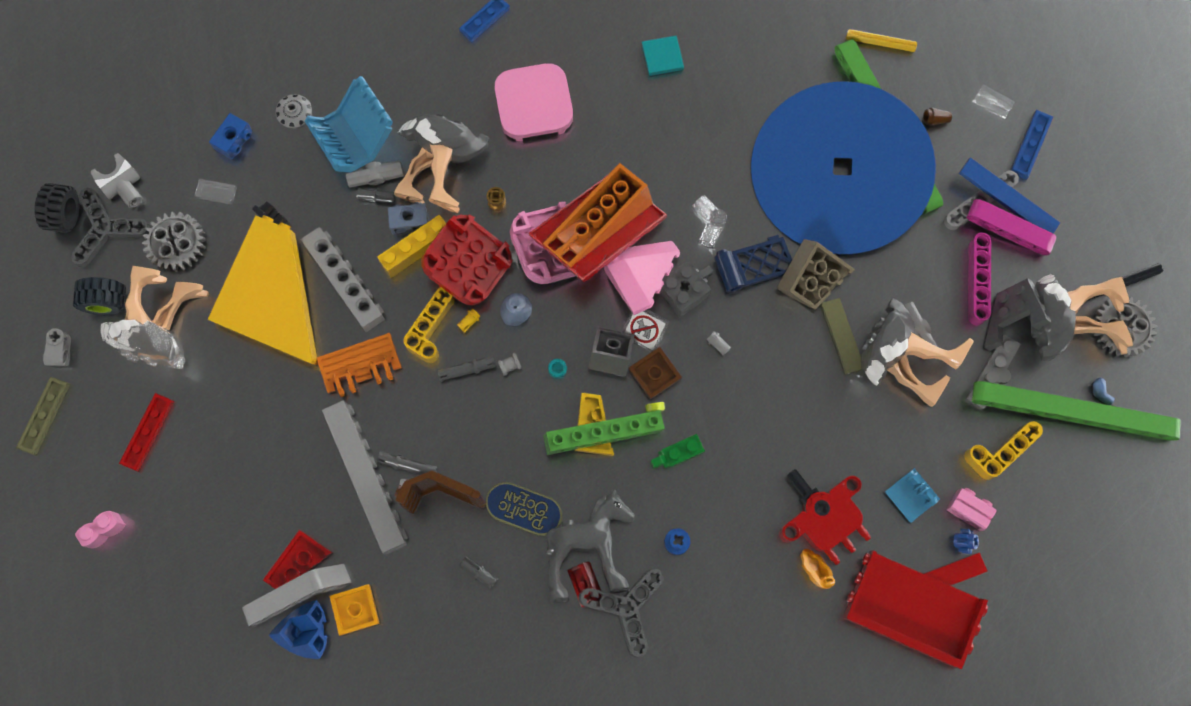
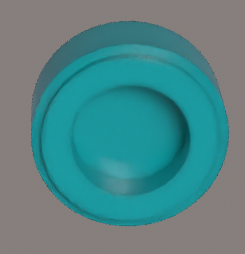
M553 359L548 365V372L551 377L560 379L566 375L567 365L562 359Z

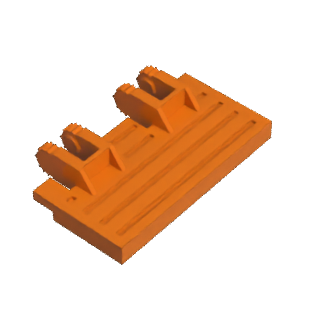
M390 333L317 357L327 393L336 391L334 386L336 384L340 397L345 396L341 381L347 380L350 391L355 393L356 388L353 377H355L358 384L372 379L371 371H373L377 384H381L382 378L378 372L379 368H385L389 381L393 380L389 365L392 364L394 371L402 368Z

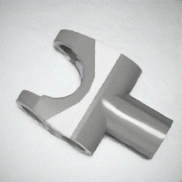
M119 153L114 155L116 158V168L112 173L104 175L96 169L90 171L96 184L109 200L119 194L129 208L141 204L143 198L132 185L140 179V176Z

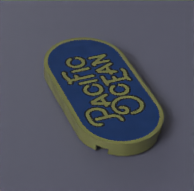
M502 482L493 486L487 494L486 508L495 520L534 535L546 536L549 530L559 527L562 522L561 507L554 499L509 482Z

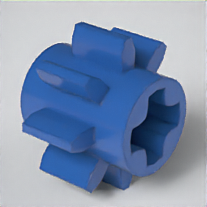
M960 529V533L954 535V546L959 548V552L972 554V549L978 548L979 538L977 534H974V531Z

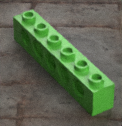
M661 410L549 431L543 435L547 455L657 434L663 431L665 427Z

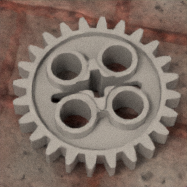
M171 212L170 217L164 213V219L157 217V223L150 222L153 227L146 228L149 234L143 235L147 239V241L142 242L146 247L143 251L147 254L146 257L151 260V263L157 265L161 270L165 268L167 271H170L172 267L177 272L179 266L185 270V264L191 267L192 260L198 261L195 256L203 255L199 250L205 248L202 242L206 241L203 236L205 232L194 217L191 218L189 214L184 216L181 212L176 216L174 212ZM180 228H184L182 232L178 233ZM166 234L164 238L160 239L161 235ZM186 244H189L188 248L183 249ZM171 250L170 254L165 256V253Z
M1133 297L1129 298V303L1124 304L1123 312L1126 314V317L1115 309L1109 299L1105 304L1099 306L1100 309L1095 312L1097 316L1093 318V320L1102 323L1122 320L1126 323L1133 315L1136 316L1127 325L1133 346L1127 347V354H1123L1124 357H1128L1130 354L1134 357L1138 353H1143L1155 341L1152 337L1157 335V332L1153 331V329L1158 326L1152 324V321L1156 318L1149 316L1152 311H1145L1147 305L1139 306L1140 300L1133 303ZM1136 324L1140 326L1141 330L1137 329ZM1094 333V336H1100L1097 342H1104L1103 349L1108 346L1110 347L1109 353L1116 351V356L1121 355L1110 337L1106 334Z

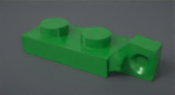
M695 434L659 451V456L652 459L651 464L653 469L662 465L665 469L671 468L704 453L705 450L698 435Z

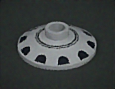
M288 95L281 99L276 106V117L287 128L302 127L306 124V117L312 116L310 102L301 95Z

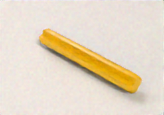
M849 29L846 35L847 40L853 39L856 42L915 52L917 48L916 41Z

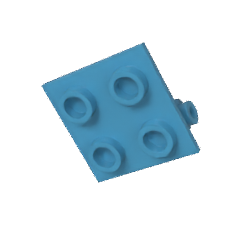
M915 468L885 491L887 496L910 523L940 500Z

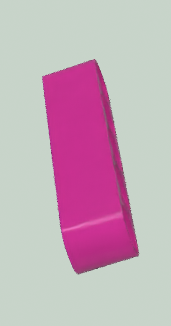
M980 199L973 200L967 214L969 221L1041 255H1050L1057 238L1055 234Z
M978 233L970 241L968 252V320L976 326L983 324L991 315V238L986 233ZM977 241L981 242L983 246L978 245ZM977 258L980 259L983 262V264L978 263ZM976 276L981 277L983 282H980ZM976 294H980L983 300L978 299ZM976 312H980L983 318H979Z

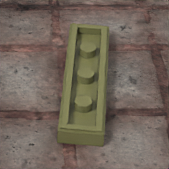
M840 298L821 303V308L845 375L861 371V355Z
M50 376L16 446L17 449L35 456L37 455L71 384Z

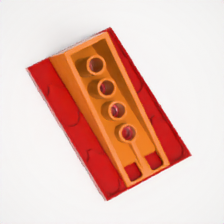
M619 163L607 176L528 234L536 243L548 251L550 255L576 275L577 278L585 282L604 266L611 263L628 247L635 244L646 233L648 234L667 218V214L653 204L648 185Z

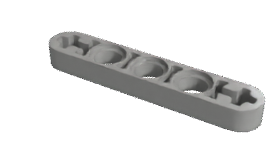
M1006 171L998 177L1002 181L1011 178L1012 181H1009L1007 184L1012 188L1019 180L1017 173L1014 171ZM980 190L952 210L945 217L944 224L948 229L955 230L966 223L968 219L967 214L963 211V207H971L973 200L977 199L978 196L984 197L986 202L990 204L995 200ZM958 215L960 216L956 222H950L951 219L956 218Z

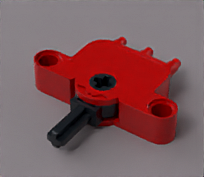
M796 469L787 475L803 496L800 499L803 503V512L780 529L779 536L783 542L791 543L803 535L815 551L825 552L829 559L835 565H838L840 560L832 550L838 543L842 542L846 549L853 553L856 549L847 537L852 532L857 530L866 541L871 539L868 531L862 525L863 515L851 500V497L859 492L862 486L858 477L849 476L826 493L819 492L817 488L812 490ZM847 481L854 483V490L848 489ZM822 506L824 509L819 513L817 509ZM786 528H790L794 531L793 538H789L786 536Z

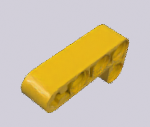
M442 287L437 289L404 337V344L407 350L426 363H434L438 360V350L429 339L455 302V297ZM433 309L440 310L436 315L430 314ZM423 324L429 325L428 329L424 331L420 330V326ZM411 340H418L415 346H409ZM427 350H434L431 356H425Z
M1035 421L1025 424L993 454L984 446L975 445L965 452V460L981 478L991 480L1000 475L1042 435V426ZM1032 430L1031 435L1026 437L1025 435ZM1014 440L1020 443V449L1014 445ZM973 451L979 454V460L974 458ZM1001 453L1006 455L1007 461L1002 460ZM987 465L993 468V474L987 471Z

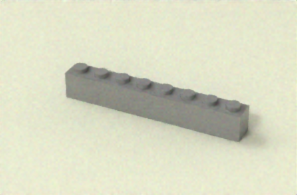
M343 400L323 409L322 412L382 553L386 555L406 546L407 533L404 528L400 529L398 524L400 517L396 509L392 510L391 508L392 498L389 492L385 493L382 487L385 485L381 474L377 475L376 461L367 452L370 447L366 439L362 440L360 436L362 429L358 421L354 422L352 416L355 413L351 404L347 405Z

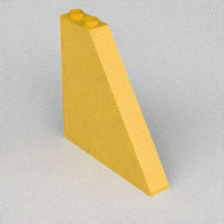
M255 215L207 320L317 366V354L296 235L290 230L291 227L285 223L280 222L278 225L273 223L274 219L263 215L261 218Z

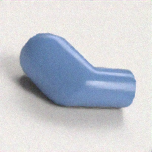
M1097 378L1093 382L1094 396L1106 405H1111L1115 398L1107 394L1105 379Z

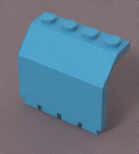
M362 76L353 79L336 111L325 117L307 116L305 119V123L325 153V156L335 171L353 172L373 161L392 131L391 125L393 124V121Z

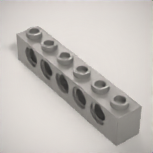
M319 227L300 239L365 332H368L385 320L382 316L385 312L378 303L376 305L373 303V295L368 288L366 290L363 289L361 286L363 281L358 274L353 275L351 272L353 267L348 260L343 261L341 258L343 253L337 245L333 247L331 244L333 239L327 231L323 232ZM323 247H328L325 252H320ZM332 262H338V264L335 267H330V264ZM343 276H348L346 281H340ZM352 291H359L356 296H350ZM369 305L368 310L361 311L362 306Z

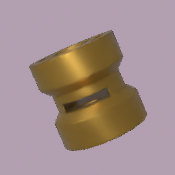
M499 187L489 189L486 195L488 206L493 211L502 210L506 205L503 189Z

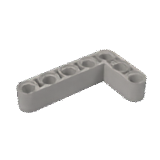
M344 564L317 568L243 606L242 610L248 626L252 627L318 593L346 587L351 584V580Z

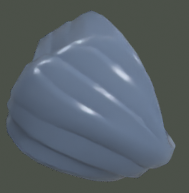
M514 293L508 295L503 300L500 309L503 322L513 327L524 323L531 315L532 304L529 298L523 294Z

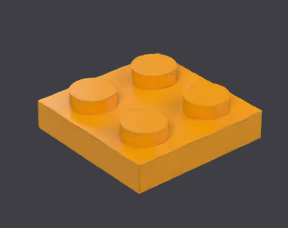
M370 584L329 596L339 636L380 624Z

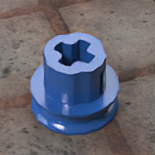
M680 528L669 531L664 540L666 549L674 555L685 553L691 543L688 533ZM675 536L678 537V538L681 537V538H682L681 543H682L683 545H681V546H680V544H676V545H675V544L673 543L674 540H675L674 537H675Z

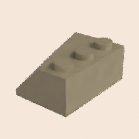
M804 239L777 289L790 298L812 309H816L831 294V291L837 285H840L844 281L843 279L855 269L820 243Z

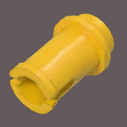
M474 309L468 310V314L457 324L464 333L476 321L478 322L481 317Z

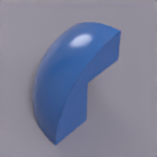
M313 600L300 606L287 615L271 631L269 636L277 644L293 654L310 659H320L327 643V635H324L323 626L326 622V617L321 605L317 600Z

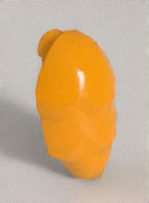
M803 549L800 554L802 567L809 575L810 581L822 589H829L834 586L835 579L833 578L832 570L825 560L813 551Z

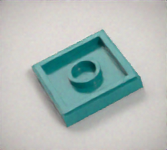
M677 35L642 41V49L649 76L684 70Z

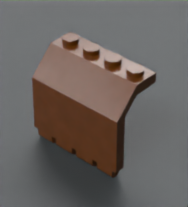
M429 471L404 481L403 485H399L395 492V501L412 514H415L422 496L438 490L481 509L486 507V502L478 490L435 471Z

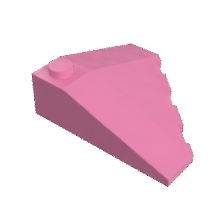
M673 241L628 247L611 263L604 266L605 273L633 315L653 306L654 299L652 298L655 293L659 294L664 285L662 279L664 275L668 276L673 268V263L671 262L674 257H679L680 250Z

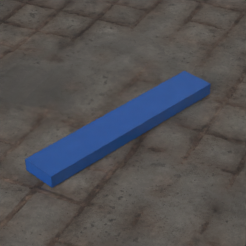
M971 157L958 173L1017 217L1053 234L1059 226L1060 222Z

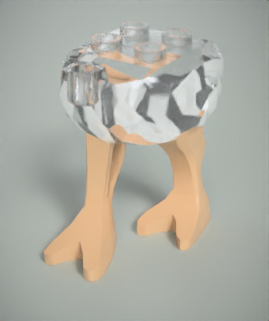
M132 266L130 293L125 302L127 311L125 320L115 323H101L102 339L113 349L120 352V355L127 357V360L130 362L138 363L139 361H144L145 364L152 367L169 365L173 368L182 369L185 363L184 351L177 337L170 331L171 324L183 301L208 297L209 292L202 290L203 285L176 282L172 298L164 307L157 311L154 319L151 321L141 305L142 288L147 284L166 283L167 278L161 276V271Z

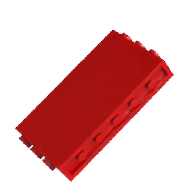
M874 550L865 553L862 564H864L861 572L858 571L854 582L857 584L854 591L851 590L847 597L849 604L843 618L955 668L962 669L967 655H970L974 648L973 639L980 632L981 625L979 623L981 618L988 611V600L975 597L877 554Z

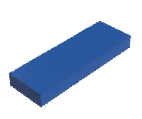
M490 0L459 28L460 32L473 42L510 9V5L504 0Z

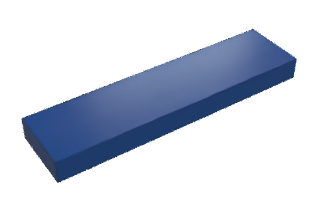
M1039 110L1034 112L1010 170L1017 173L1019 177L1026 180L1029 178L1053 116Z

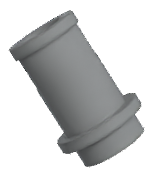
M713 332L707 339L708 344H712L723 356L729 351L731 346L719 336V333Z

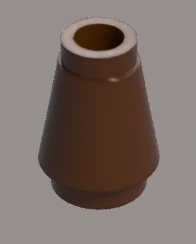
M929 108L923 113V122L928 124V126L950 123L952 120L951 112Z

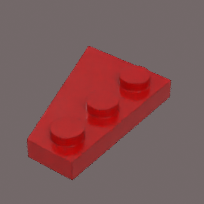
M299 530L263 581L276 589L310 571L333 552Z

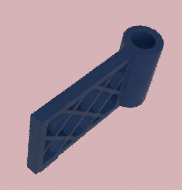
M779 235L768 237L766 242L732 252L727 251V249L718 251L714 260L727 293L783 276L786 270L778 267L780 260L787 262L788 265L792 261L784 237L779 238ZM780 243L782 247L781 254L771 250L772 246ZM757 249L767 252L764 259L754 255ZM744 254L750 257L747 264L739 261L737 255ZM768 254L779 258L776 265L766 261ZM751 259L761 263L759 270L749 266ZM763 265L772 268V273L767 275L761 272ZM746 269L756 274L754 279L747 281L744 274Z

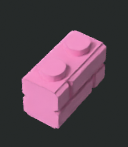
M968 488L957 490L946 510L980 532L986 530L997 511L992 507L993 504L986 499L980 500L975 496L976 493Z

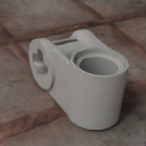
M57 328L48 331L43 354V361L46 366H68L71 346L69 334Z

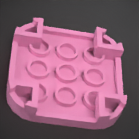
M540 64L504 71L497 77L495 81V94L504 134L516 139V141H523V138L558 132V135L565 133V130L570 127L573 122V108L566 75L559 66Z
M559 202L557 206L529 213L522 211L518 213L511 224L510 237L523 271L535 283L548 284L576 276L555 257L550 255L541 245L536 243L528 234L567 205L566 202Z

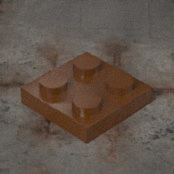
M658 347L628 368L650 400L682 379V376L661 347Z

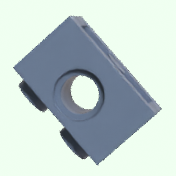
M414 202L411 205L396 204L393 207H388L389 228L392 235L413 233L429 222L425 203ZM407 215L413 216L410 220L404 219Z

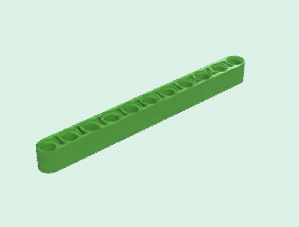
M853 39L835 46L836 57L850 82L863 83L881 89ZM935 184L929 202L923 211L925 214L943 206V199Z
M976 381L973 384L972 403L1163 440L1174 441L1180 439L1181 420L1178 418L984 381Z

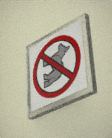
M649 310L642 311L636 315H633L631 312L622 332L633 334L634 343L652 352L657 349L669 321Z

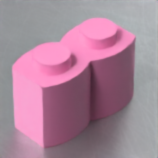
M105 511L99 514L92 523L80 527L75 536L81 546L93 549L105 543L108 537L121 532L126 524L118 513Z

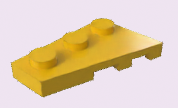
M581 393L577 426L606 421L601 395ZM611 443L575 450L601 455H614Z

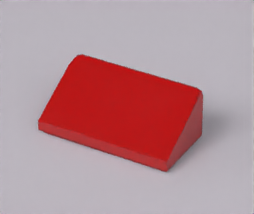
M590 561L583 562L567 570L578 600L579 594L583 589L592 588L601 591ZM591 592L584 595V598L587 599L586 603H588L589 601H598L601 594H598V598L590 596Z

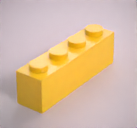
M440 215L377 256L390 278L422 258L426 249L446 224Z

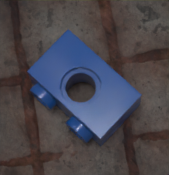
M229 113L209 143L214 150L232 160L235 155L240 153L245 141L250 139L253 130L247 122Z

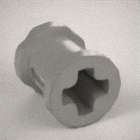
M515 353L502 361L500 359L497 360L504 376L514 369H521Z

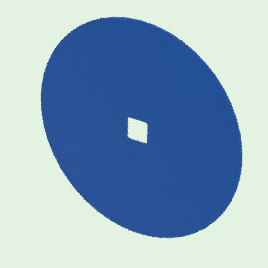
M847 81L815 85L794 94L781 103L760 129L751 160V176L754 191L761 208L770 221L783 234L795 242L801 244L804 239L816 241L833 254H856L875 250L904 234L915 224L926 208L933 191L936 175L933 145L926 128L918 116L904 102L882 89L863 83ZM834 158H851L852 174L850 176L834 175Z

